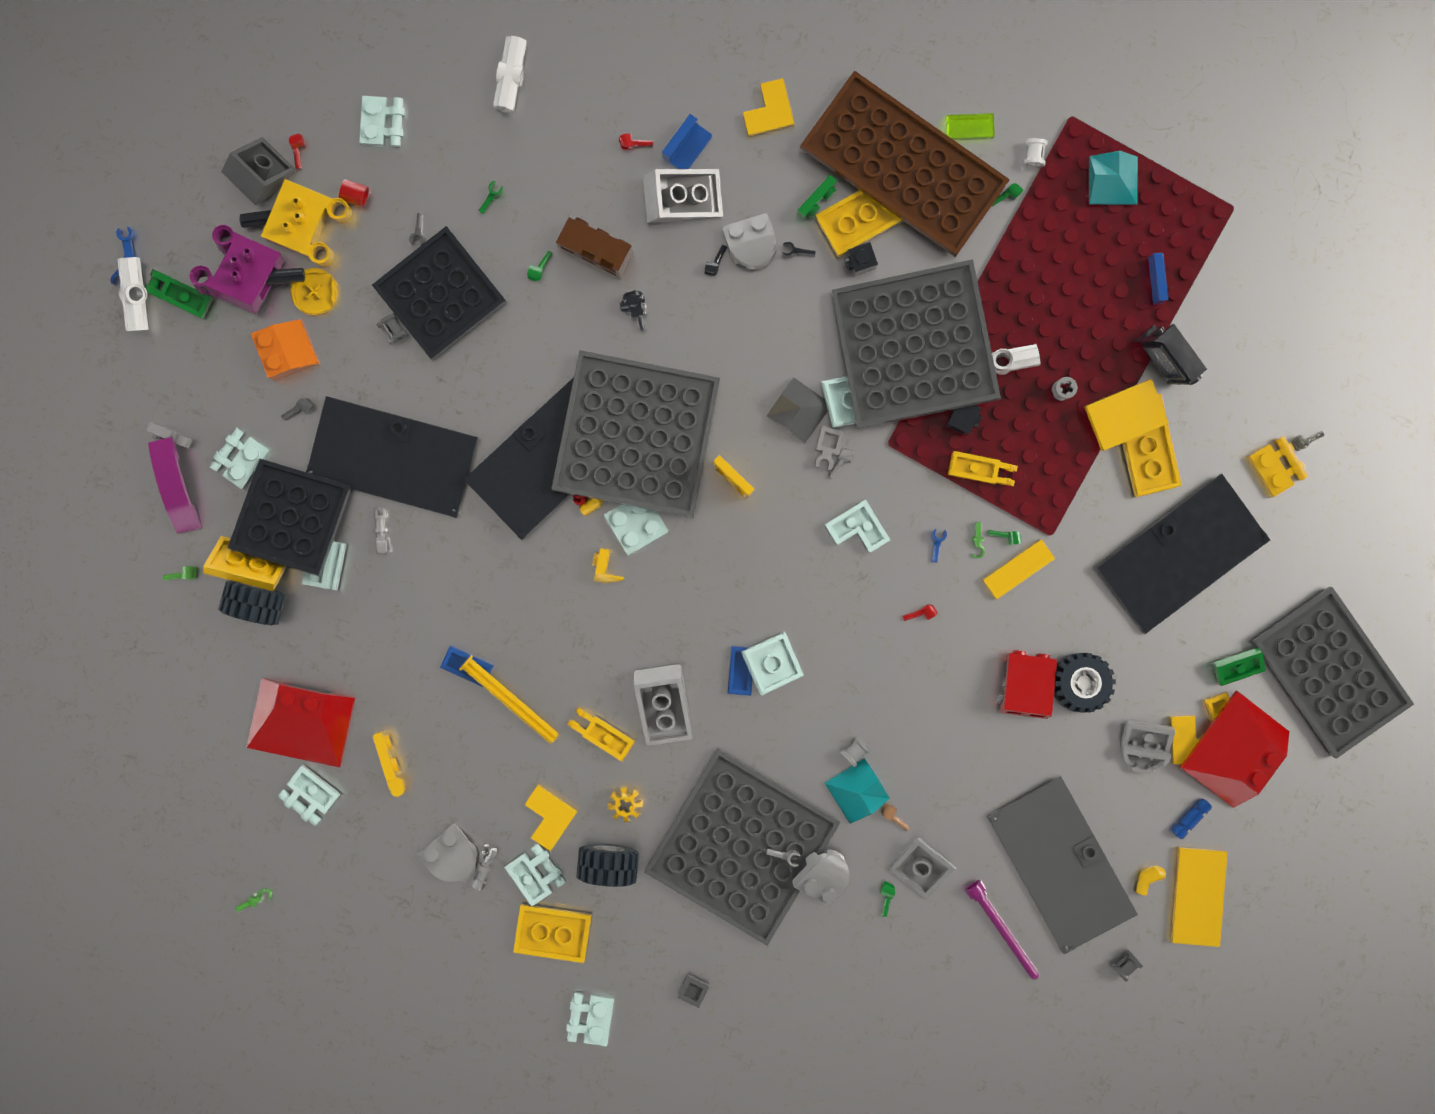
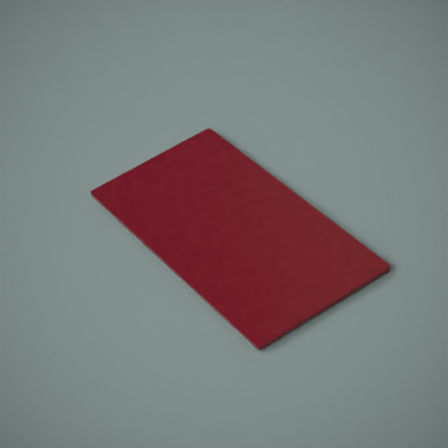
M1074 116L1069 117L1045 159V166L1040 168L977 281L992 353L999 349L1008 350L1037 344L1041 364L1039 366L1010 371L1005 375L996 374L1001 400L977 405L982 408L979 413L982 415V419L978 427H973L968 436L945 427L952 410L900 420L888 440V446L1049 536L1055 533L1101 450L1084 406L1138 384L1151 359L1142 348L1143 344L1135 343L1134 341L1152 325H1155L1157 328L1162 326L1165 330L1170 326L1234 211V206ZM1115 151L1138 156L1137 205H1089V157ZM1154 253H1163L1168 300L1162 304L1153 305L1148 257ZM1000 357L996 360V363L1004 367L1009 364V361L1005 357ZM1063 377L1074 379L1078 389L1073 397L1063 401L1054 398L1051 389L1056 381ZM1066 384L1060 386L1063 389V394L1069 392L1066 389ZM952 451L1001 460L1000 462L1018 466L1017 472H1008L1003 469L998 471L997 477L1014 480V486L998 483L990 484L948 475Z

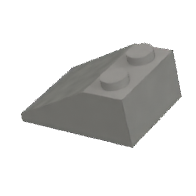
M654 169L643 175L647 223L723 217L719 169Z
M676 664L635 670L634 689L646 746L693 739L682 665Z

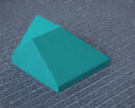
M1122 151L1090 156L1089 205H1137L1138 156Z
M865 758L858 761L855 768L850 766L825 782L826 787L850 824L872 815L890 799Z

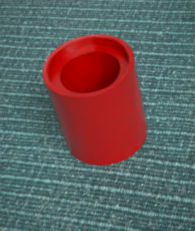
M345 179L339 190V198L360 207H364L366 204L369 187Z

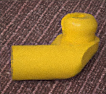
M591 498L579 506L580 511L583 515L587 516L599 508L603 501Z
M1151 866L1142 870L1135 893L1147 896L1149 885L1158 880H1163L1166 876V871L1160 866Z

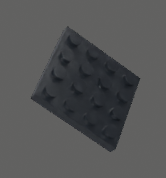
M447 226L372 284L432 361L507 302Z
M259 459L228 549L321 577L352 487L344 483Z

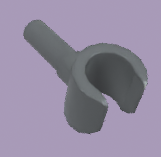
M417 213L415 233L409 237L411 245H414V238L417 235L421 238L420 246L426 241L422 234V213Z
M309 398L299 399L296 406L281 415L283 420H286L300 410L307 414L315 407V404Z

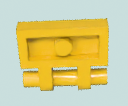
M1284 436L1275 440L1280 447L1278 450L1274 451L1272 446L1268 444L1247 457L1271 497H1275L1295 485L1290 477L1293 474H1296L1300 481L1308 477L1304 470L1306 466L1302 461L1298 460L1293 451L1295 448L1291 442H1287ZM1283 455L1291 466L1287 469L1284 468L1279 459Z

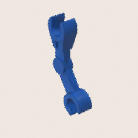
M127 226L129 234L123 238L122 230L118 228L116 235L122 241L124 258L136 257L132 245V240L135 237L134 230ZM118 269L110 279L113 285H116L119 278Z

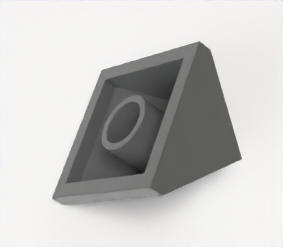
M793 378L777 399L767 417L803 443H806L828 412L823 397L796 378Z

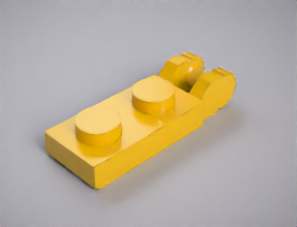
M952 451L948 475L990 484L998 483L1014 486V480L997 476L999 469L1017 472L1018 466L1000 462L1001 460Z
M578 707L575 712L591 723L587 729L574 720H569L567 725L581 733L582 737L618 760L623 761L635 740L599 717L593 716Z
M380 731L373 735V740L389 790H391L390 793H392L393 797H400L406 789L404 780L396 774L400 769L396 757L392 758L389 749L393 748L390 736L384 735V731Z

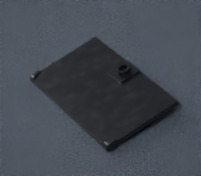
M574 377L463 479L521 540L570 495L552 491V484Z
M326 396L306 472L350 485L352 490L458 518L466 487V482L463 479L469 475L478 437Z
M1219 474L1096 568L1138 627L1146 635L1263 545L1267 544L1270 538L1260 527L1224 475Z

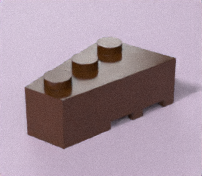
M569 217L556 241L557 247L621 279L634 255L632 245L624 240L610 236L609 233L600 228L594 229L588 226L589 223L581 218L576 217L574 220Z

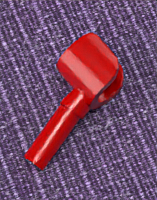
M298 133L289 137V144L294 153L295 169L301 168L298 148L305 146L303 136Z
M630 133L622 134L619 138V143L623 150H630L638 146L653 147V141H633Z
M928 604L916 612L903 615L904 621L924 614L926 619L930 620L938 612L932 604Z

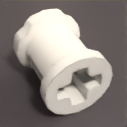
M1040 138L1027 139L1028 152L1024 165L1034 167L1045 166L1044 150L1048 141Z

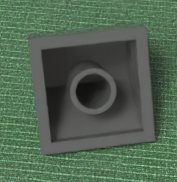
M261 137L230 152L221 172L253 204L257 205L272 197L282 186L284 180H288L295 173L296 169Z

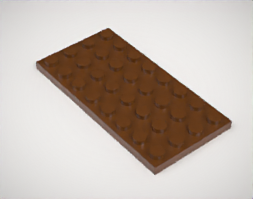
M855 70L800 145V149L954 257L958 255L1010 180Z

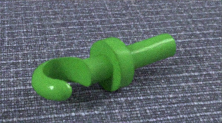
M975 522V536L972 537V541H975V547H980L982 550L981 554L977 556L972 553V556L977 559L985 554V548L981 545V542L984 541V537H981V522Z
M261 889L257 893V897L250 896L249 901L236 906L237 912L250 906L253 908L257 907L256 903L261 901L260 895L264 891L268 892V900H271V891Z

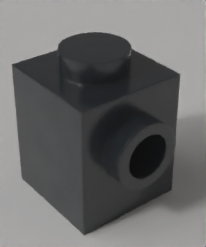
M870 242L848 249L846 252L844 263L848 272H852L853 277L875 270L878 266Z
M973 405L953 409L945 427L968 436L973 427H978L982 419V415L979 414L982 408Z

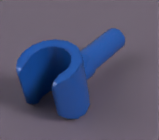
M936 529L931 534V539L934 542L932 562H938L941 543L947 537L946 530L943 531L942 539H938L935 536Z

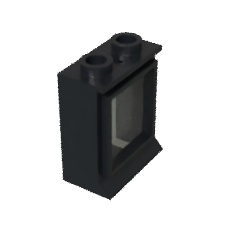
M1175 324L1170 325L1166 330L1162 326L1157 328L1155 325H1152L1134 341L1135 343L1143 344L1142 348L1164 378L1169 380L1166 382L1167 384L1193 385L1202 378L1201 375L1207 370Z

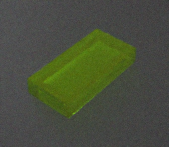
M994 113L946 115L945 117L946 135L953 140L994 139L995 137Z

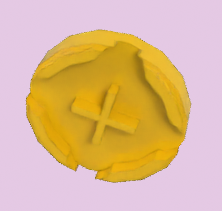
M304 269L305 281L291 283L290 295L292 302L300 311L307 315H324L332 310L338 301V284L333 276L323 269Z

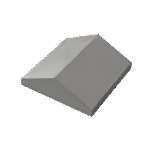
M918 837L905 847L889 870L927 899L956 869V866Z

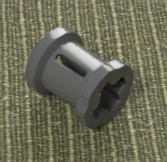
M394 313L385 316L376 324L378 328H382L388 337L389 345L399 342L408 334L406 330H402L396 321Z
M1127 950L1126 956L1117 964L1113 963L1111 967L1127 982L1128 976L1137 968L1141 969L1143 965Z

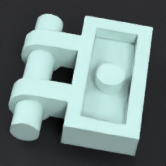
M362 96L360 145L385 147L386 137L391 138L390 146L400 147V138H403V129H401L402 117L405 115L402 98L395 97L393 106L387 107L388 99L386 97ZM387 116L392 117V128H386Z
M236 427L233 433L228 434L225 438L226 443L219 452L216 451L213 456L214 460L209 467L218 471L223 464L227 469L222 476L244 490L254 476L259 459L265 460L271 450L252 437H249L244 444L240 441L244 432ZM236 447L240 451L231 461L227 457L233 448Z
M302 765L287 783L294 790L293 793L290 795L287 791L283 790L278 797L285 802L284 805L287 808H293L301 815V819L305 822L309 821L316 826L321 821V818L315 814V811L318 809L323 814L327 813L341 794L305 765ZM300 796L311 803L308 808L298 801Z
M539 843L531 848L536 855L533 859L530 860L527 854L523 853L504 867L531 906H534L552 893L548 886V883L554 881L558 888L566 883L561 876V870L554 866L549 859V853L547 850H543ZM539 863L543 865L548 873L544 877L541 876L535 867Z
M574 992L573 1001L570 1002L569 1007L571 1010L570 1022L567 1023L566 1027L568 1032L567 1041L576 1042L577 1034L584 1033L583 1043L607 1047L615 997L591 993L590 1002L587 1003L582 1002L583 993ZM581 1012H588L586 1024L579 1023Z

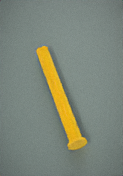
M472 655L459 668L460 671L462 669L466 671L548 743L556 740L558 733L472 659Z

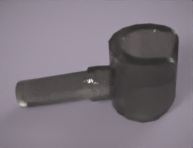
M1320 431L1306 439L1300 434L1291 443L1296 451L1307 448L1313 441L1324 437V433Z

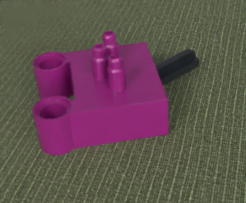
M219 225L212 232V238L217 248L226 254L215 275L213 276L209 268L202 265L194 267L189 275L191 282L200 294H211L254 314H257L272 284L304 282L306 278L304 268L281 269L284 259L280 252L233 232L232 228L228 225ZM230 237L228 241L220 242L222 238ZM208 277L206 282L198 283L200 278Z

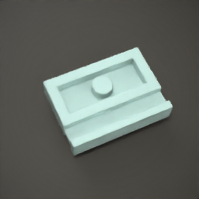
M333 541L321 577L304 572L302 584L338 591L347 544Z

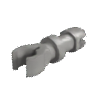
M376 507L374 509L376 528H373V533H376V554L386 553L385 533H388V528L385 527L386 510L382 507V515L379 516Z
M489 844L482 845L480 849L481 862L477 864L476 869L478 872L472 882V888L475 891L484 889L487 882L485 880L486 875L491 870L489 865L497 855V848H491L488 854Z

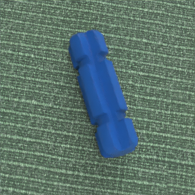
M1200 799L1196 804L1197 807L1192 808L1182 818L1181 824H1177L1172 829L1175 836L1179 839H1184L1188 834L1187 831L1192 830L1202 820L1203 814H1207L1212 809L1211 804L1207 800Z

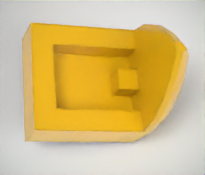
M600 548L599 553L595 552L592 566L596 567L594 581L612 583L624 580V577L606 574L611 550Z

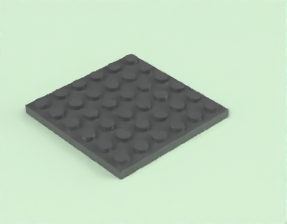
M973 259L832 290L858 429L1001 400Z
M579 350L552 491L693 518L720 378Z
M717 748L644 873L768 946L800 890L794 888L792 880L807 866L805 860L807 856L814 852L817 855L824 852L841 822ZM767 849L786 853L790 850L797 851L801 856L793 855L790 861L798 863L799 866L793 867L784 859L766 855Z

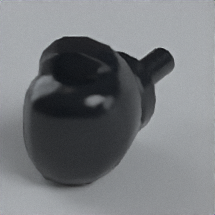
M639 290L628 291L623 295L622 301L619 302L620 309L623 313H630L631 318L636 317L640 332L644 331L646 328L642 315L647 314L644 294Z

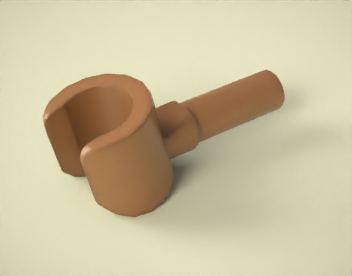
M885 803L881 810L882 816L908 831L910 827L895 816L897 808Z

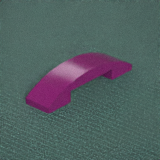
M173 436L148 442L157 486L175 531L179 534L201 528L195 505L191 504L178 464L180 458Z

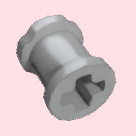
M1063 377L1056 381L1051 389L1054 398L1063 401L1073 397L1078 389L1077 383L1070 377ZM1064 384L1067 385L1066 389L1069 391L1065 394L1062 393L1063 389L1060 387Z
M858 736L855 737V742L846 750L840 751L854 768L866 753L870 754L872 752Z

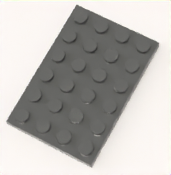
M1328 587L1252 640L1256 648L1259 647L1265 661L1333 758L1337 759L1414 705L1333 587Z

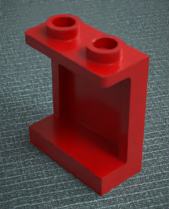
M1012 651V653L1005 656L1007 668L1004 700L1000 705V713L1041 719L1050 718L1053 712L1057 659H1051L1048 654L1039 653L1036 656H1029L1025 651Z

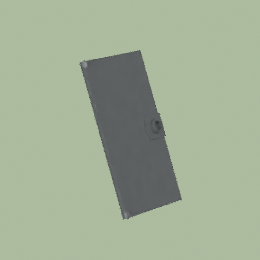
M1061 776L987 816L1063 954L1071 952L1082 944L1138 915Z

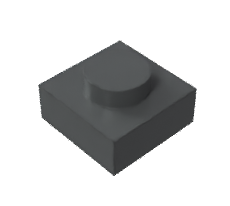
M688 974L677 998L699 1008L710 985Z

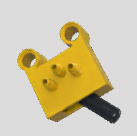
M285 179L272 210L240 214L239 221L242 228L265 225L261 237L266 241L307 257L320 267H328L334 262V252L326 244L318 242L326 220L330 216L337 223L345 224L351 220L353 211L349 204L341 198L332 199ZM345 206V212L341 216H335L336 208ZM326 250V257L322 260H317L318 251Z

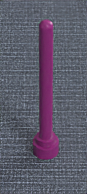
M977 880L971 883L965 889L969 898L979 902L1030 978L1033 980L1038 979L1039 972L987 899L986 887L982 881Z

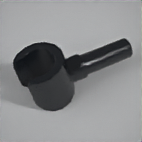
M791 242L783 243V246L792 247L790 253L782 252L786 258H792L795 255L815 257L816 251L796 248Z
M722 245L714 262L706 261L704 274L710 276L717 275L721 258L727 246Z

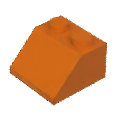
M301 319L274 324L251 333L266 374L273 381H278L319 364Z

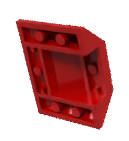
M261 678L246 748L340 768L356 697L337 693L327 694L289 686L285 682Z
M1235 690L1180 768L1231 807L1235 808L1259 795L1282 764L1288 753L1290 731L1239 691Z

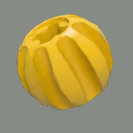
M620 787L622 795L617 794L616 791L610 795L615 802H608V810H616V813L612 815L615 820L619 816H623V823L631 822L629 815H633L636 819L640 816L641 812L636 807H643V800L635 799L640 794L635 789L632 794H628L627 787ZM622 800H625V802H631L629 810H627L625 807H620L622 804Z

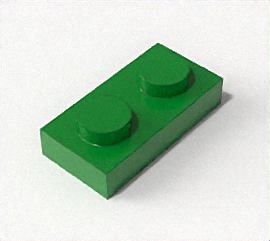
M829 175L800 206L797 215L803 221L807 216L812 218L821 207L818 205L823 199L828 201L837 191L834 188L837 180Z
M1259 647L1214 662L1216 679L1220 686L1266 671L1263 652Z

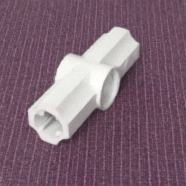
M506 36L502 62H499L497 68V88L493 107L502 112H514L518 88L521 87L523 81V62L527 41L520 37Z
M140 257L117 259L121 287L119 298L123 303L126 331L149 330L145 304L147 291L143 286ZM131 288L137 292L135 301L129 297V290Z
M1037 344L1008 350L999 349L992 353L995 371L999 375H1005L1010 371L1039 366L1041 364ZM1000 357H1005L1008 359L1009 364L1001 367L996 363V360Z

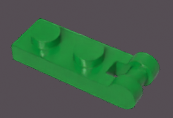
M152 269L150 273L152 277L148 285L145 284L144 286L147 293L204 319L214 299L207 294H200L196 289ZM163 281L165 283L160 291L157 288L160 282Z

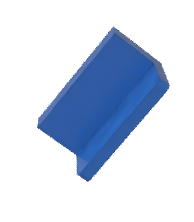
M689 114L662 151V158L677 169H690L712 139V134L698 124L697 118Z

